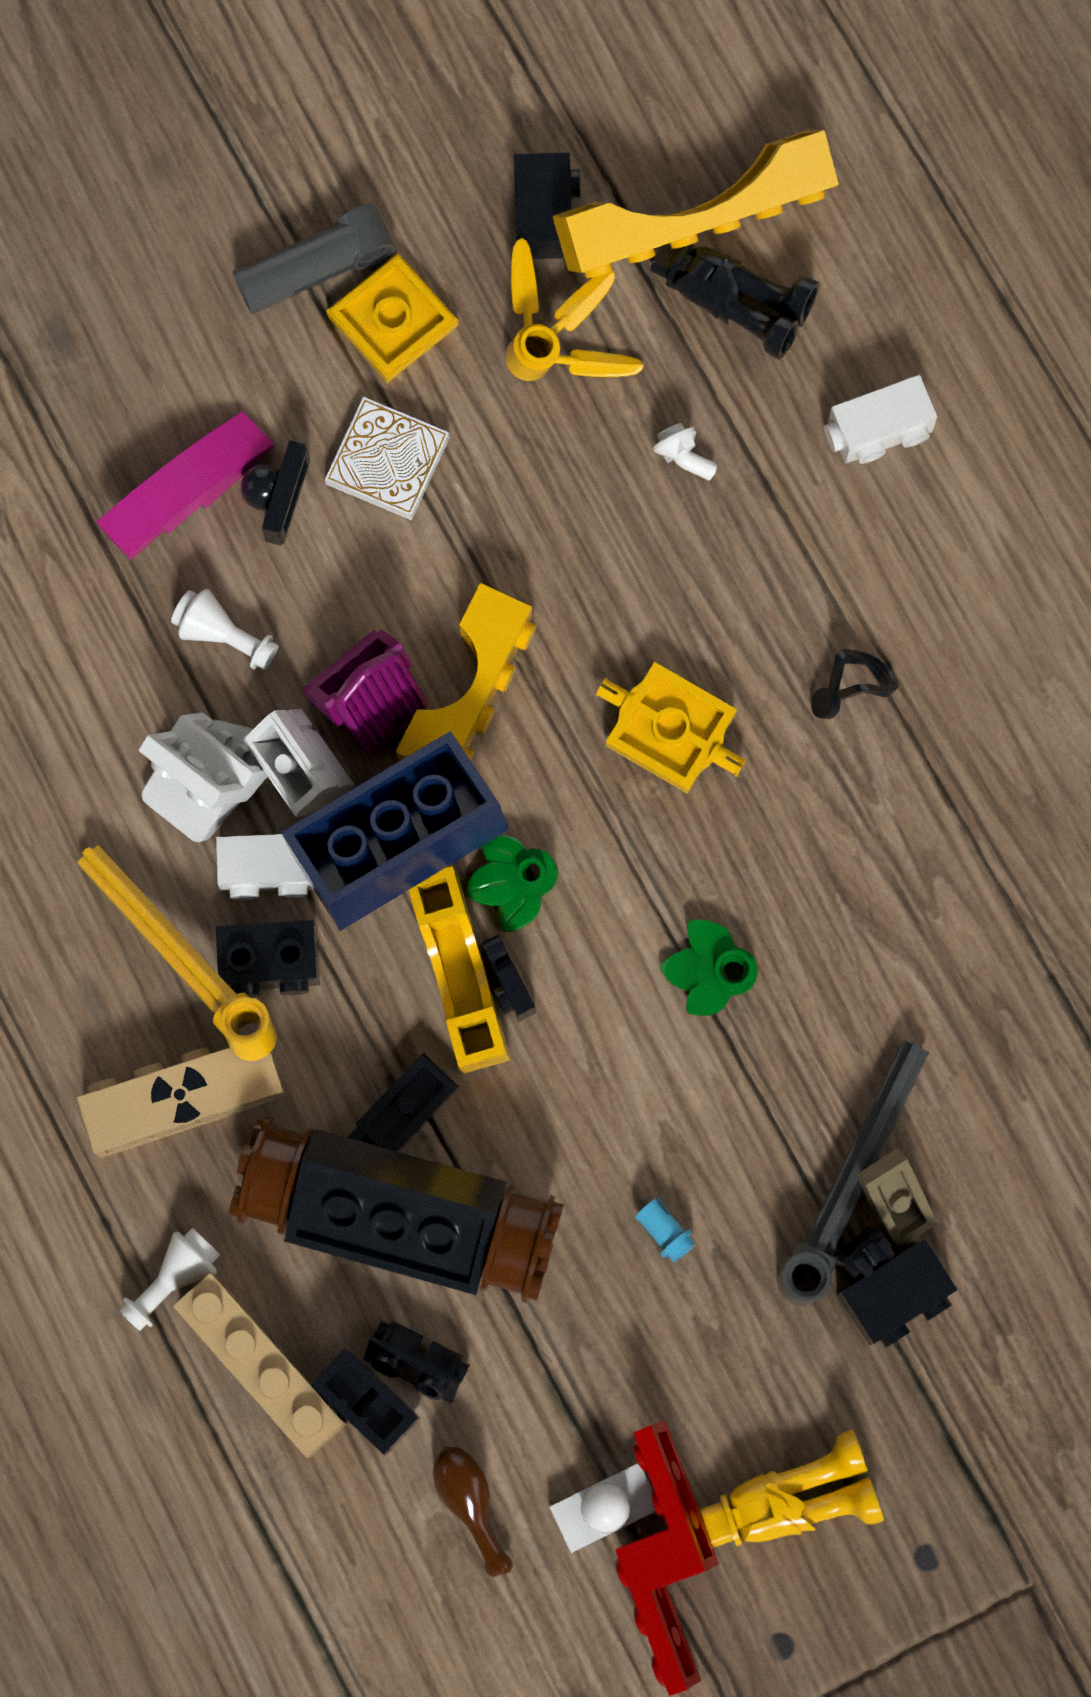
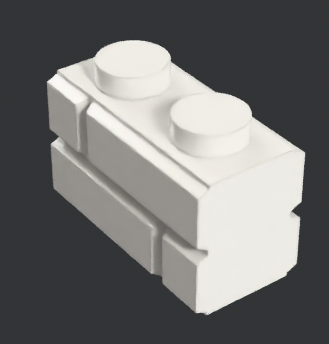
M290 709L289 711L275 710L268 714L244 738L243 742L295 817L308 816L350 791L354 783L317 730L314 731L312 729L313 724L302 709Z

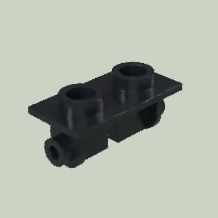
M381 1320L374 1336H371L363 1359L370 1362L371 1366L380 1374L391 1378L398 1376L415 1385L416 1389L424 1396L433 1400L443 1399L452 1404L459 1385L462 1383L470 1367V1364L462 1361L464 1356L432 1341L424 1356L416 1352L424 1336L393 1320L390 1324Z

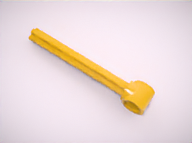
M99 845L93 849L90 846L82 852L84 856L77 861V864L215 1014L213 1024L225 1036L232 1052L240 1059L247 1061L260 1060L269 1055L275 1047L277 1034L265 1005L255 998H250L246 993L236 994ZM248 1023L260 1024L259 1028L251 1035H238L242 1026Z

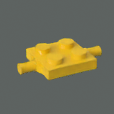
M655 661L643 681L630 692L611 682L608 678L603 680L602 686L597 690L596 696L620 708L618 722L607 738L605 746L686 794L689 793L700 773L708 768L712 762L737 777L747 759L722 746L724 734L734 719L737 709Z

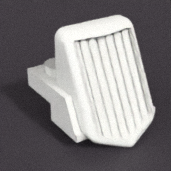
M201 712L181 715L170 732L148 735L138 751L152 761L150 765L154 773L143 789V801L192 841L202 842L208 840L238 804L247 801L268 777L243 742L244 738L253 729L222 720H212Z

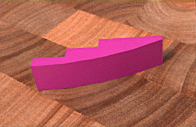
M242 411L164 465L110 509L96 523L101 531L131 561L163 531L170 534L201 505L206 509L275 447L274 443Z

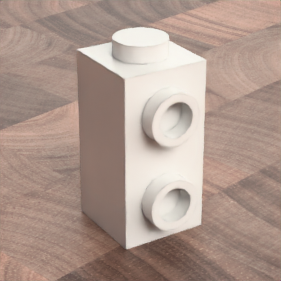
M917 375L831 407L828 424L824 426L830 448L833 452L840 450L845 464L857 459L860 464H864L882 457L886 453L885 449L901 443L903 447L907 448L927 440L930 437L929 433L934 429L937 414L921 376Z
M282 834L216 837L217 885L222 894L230 893V899L254 900L259 898V892L278 891V896L281 898H302L308 895L307 890H314L293 858Z

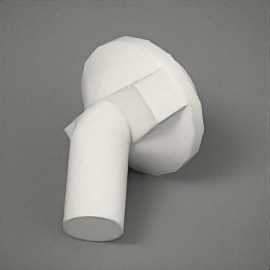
M679 423L663 430L657 435L659 443L653 447V451L656 454L662 455L667 463L675 461L678 466L708 481L712 479L716 472L717 464L691 452L695 446L694 439L697 433L694 427L685 429L683 424Z

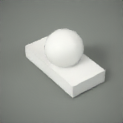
M638 1463L549 1507L571 1553L656 1512L651 1498L653 1490Z

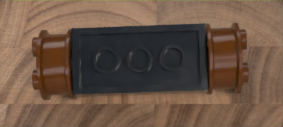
M268 1116L264 1121L259 1119L256 1121L250 1145L245 1144L241 1153L237 1173L244 1176L242 1185H237L233 1193L229 1215L237 1216V1222L242 1224L249 1217L277 1225L278 1234L284 1235L286 1233L284 1242L473 1295H477L480 1283L481 1291H486L489 1285L520 1293L521 1302L527 1303L528 1298L538 1300L564 1204L555 1202L556 1196L550 1195L547 1201L517 1194L513 1184H509L505 1194L507 1186L505 1181L318 1129L314 1131L312 1128H307L305 1133L302 1134L274 1126V1118Z

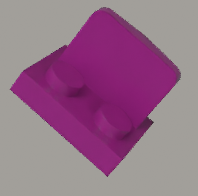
M382 629L379 632L373 630L301 689L314 707L338 727L342 724L358 747L366 754L374 753L401 734L409 726L417 709L426 710L427 700L409 670L412 663L405 653L403 646Z

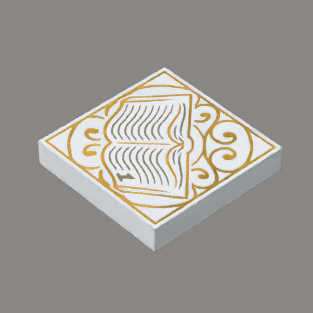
M363 397L328 471L325 483L330 487L412 520L450 439V433Z

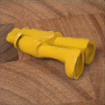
M851 1429L838 1435L833 1450L822 1458L791 1470L779 1473L771 1471L765 1475L761 1474L738 1485L729 1496L726 1494L720 1495L721 1502L701 1508V1514L713 1548L732 1541L735 1542L736 1546L742 1545L743 1540L745 1542H764L788 1535H802L804 1531L816 1530L811 1524L838 1516L854 1515L866 1525L883 1522L884 1518L869 1477L803 1502L793 1496V1494L825 1483L868 1472L854 1430Z

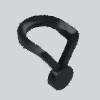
M841 649L836 654L828 688L818 689L812 697V712L817 718L832 719L840 710L841 700L862 693L890 697L898 688V680L891 669L875 656L863 651ZM845 664L865 665L879 674L885 683V686L857 684L839 690Z

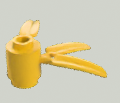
M520 238L516 241L511 257V294L514 313L517 315L523 314L524 327L510 342L505 353L506 365L515 377L524 381L538 380L548 372L554 363L569 365V372L573 375L590 377H624L635 375L643 369L644 364L641 360L625 355L573 349L569 356L559 355L560 343L556 335L563 328L567 331H573L594 310L614 283V271L592 277L574 292L555 311L554 318L557 322L551 328L542 324H533L532 314L538 312L539 304L530 246L525 239Z

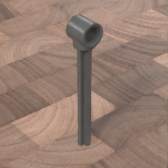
M902 1041L805 1244L797 1242L790 1258L779 1270L777 1278L778 1289L783 1298L791 1304L798 1306L810 1305L823 1297L830 1288L831 1274L837 1264L832 1255L863 1192V1187L856 1174L878 1161L929 1055L928 1051L922 1049V1046L914 1042ZM805 1266L815 1273L817 1284L813 1291L803 1292L794 1286L791 1277L794 1268Z

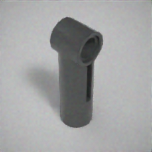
M368 204L346 212L335 222V225L236 269L232 273L244 302L253 315L354 268L364 270L377 266L393 255L396 246L375 205Z

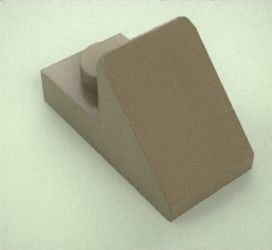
M898 1148L856 1174L863 1187L862 1199L896 1250L938 1224L908 1159Z

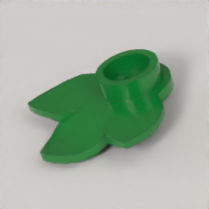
M501 835L482 846L488 864L480 867L472 874L467 883L465 894L477 903L498 906L501 931L514 932L530 924L539 915L542 896L548 894L555 887L559 876V869L556 860L548 852L541 849H527L517 838ZM536 863L540 868V876L537 880L531 882L526 876V870L531 864Z
M689 920L687 934L691 948L679 951L667 958L661 964L660 971L673 986L689 991L686 1003V1012L688 1014L710 1016L723 1010L731 996L742 995L753 987L757 979L758 967L754 957L748 951L735 947L730 932L725 927L708 920ZM730 964L738 965L742 969L741 978L729 980L724 974L725 967Z

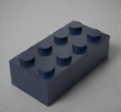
M449 731L283 830L281 834L296 863L339 931L509 829L499 802L452 732Z

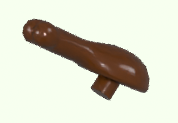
M444 1447L435 1457L433 1463L434 1486L439 1498L469 1528L484 1557L485 1569L488 1575L497 1577L500 1574L510 1572L513 1563L510 1557L501 1549L487 1519L490 1494L483 1471L476 1461L461 1448Z

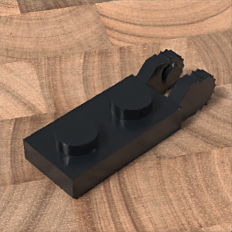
M423 1053L355 1123L357 1128L347 1138L363 1142L368 1136L377 1146L399 1152L459 1089V1085Z

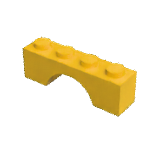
M482 583L479 584L459 624L460 636L471 648L477 660L478 666L474 682L462 698L447 707L434 710H416L396 750L398 762L449 731L452 732L470 761H472L474 751L468 748L476 732L484 735L495 713V709L490 707V704L497 690L503 693L507 690L516 670V667L511 665L518 648L525 651L535 633L537 625L531 622L533 619L532 606Z
M450 866L408 891L439 987L445 1021L458 1067L466 1074L509 1061L511 1057L460 880L453 866Z

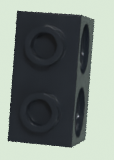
M344 1348L311 1384L324 1399L383 1455H388L421 1419L347 1348Z

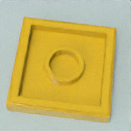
M399 253L395 254L326 310L329 319L386 383H389L459 326L458 319Z

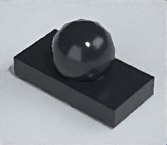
M289 440L280 470L270 464H258L250 468L242 478L240 490L243 499L249 506L257 510H267L262 525V532L266 542L279 546L285 543L310 464L309 453L305 444Z

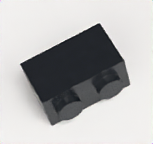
M570 152L514 154L516 241L520 238L527 241L530 246L532 259H562L564 255L552 216L572 210L571 198H580V169H570Z
M924 1239L875 1270L869 1277H864L837 1296L869 1346L881 1340L885 1348L911 1332L906 1325L910 1320L922 1313L925 1319L929 1321L952 1306L947 1297L958 1289Z

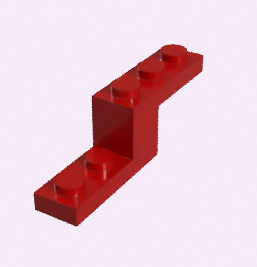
M664 1420L634 1431L633 1434L636 1442L633 1445V1449L640 1468L648 1472L654 1490L651 1493L654 1509L662 1520H666L668 1528L615 1549L618 1557L615 1566L621 1583L624 1587H629L636 1607H634L633 1615L636 1626L643 1636H647L654 1655L651 1658L654 1675L661 1685H665L668 1695L672 1696L688 1690L702 1680L667 1585L703 1573L719 1565V1561L667 1422Z

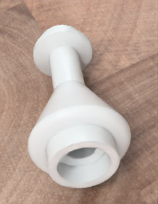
M204 589L198 594L192 590L187 591L176 606L171 622L179 627L178 635L181 640L227 643L252 657L250 668L254 670L257 667L266 670L275 658L279 645L272 642L273 636L267 635L260 641L236 627L209 589Z
M193 1227L185 1236L180 1232H174L158 1278L134 1302L124 1297L125 1305L119 1311L139 1331L146 1325L152 1327L154 1324L148 1315L172 1291L200 1281L209 1273L216 1275L217 1269L213 1263L220 1256V1253Z

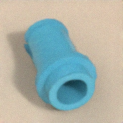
M659 1197L647 1204L634 1217L663 1250L660 1253L662 1258L668 1256L673 1263L681 1259L696 1245L691 1238L693 1232L690 1229L685 1231L662 1204Z

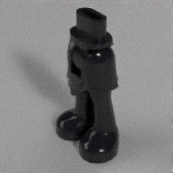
M670 243L662 245L650 268L651 272L667 279V287L677 290L686 299L708 311L715 319L719 318L728 325L729 318L763 341L764 350L778 360L783 358L792 346L797 335L798 326L802 327L820 287V282L811 277H800L791 287L777 285L742 266L741 261L732 258L731 255L708 247H696L694 249L693 244L675 249L671 248ZM738 291L771 308L782 316H771L738 299Z

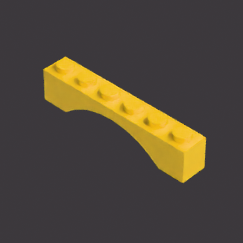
M806 130L766 144L753 165L735 184L716 198L695 208L667 215H645L630 212L611 203L593 202L552 217L568 271L584 273L586 278H592L612 271L611 263L627 258L629 263L650 259L656 256L654 248L670 243L671 248L675 249L699 241L697 234L713 228L714 234H720L741 227L739 220L741 218L755 214L756 219L759 220L778 215L783 212L782 204L797 200L798 205H805L825 198L824 190L838 186L839 183L825 130Z

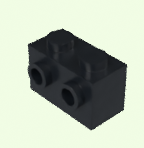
M314 920L216 926L218 975L236 994L246 993L250 998L260 996V989L280 988L281 995H301L309 993V986L320 985L318 937Z

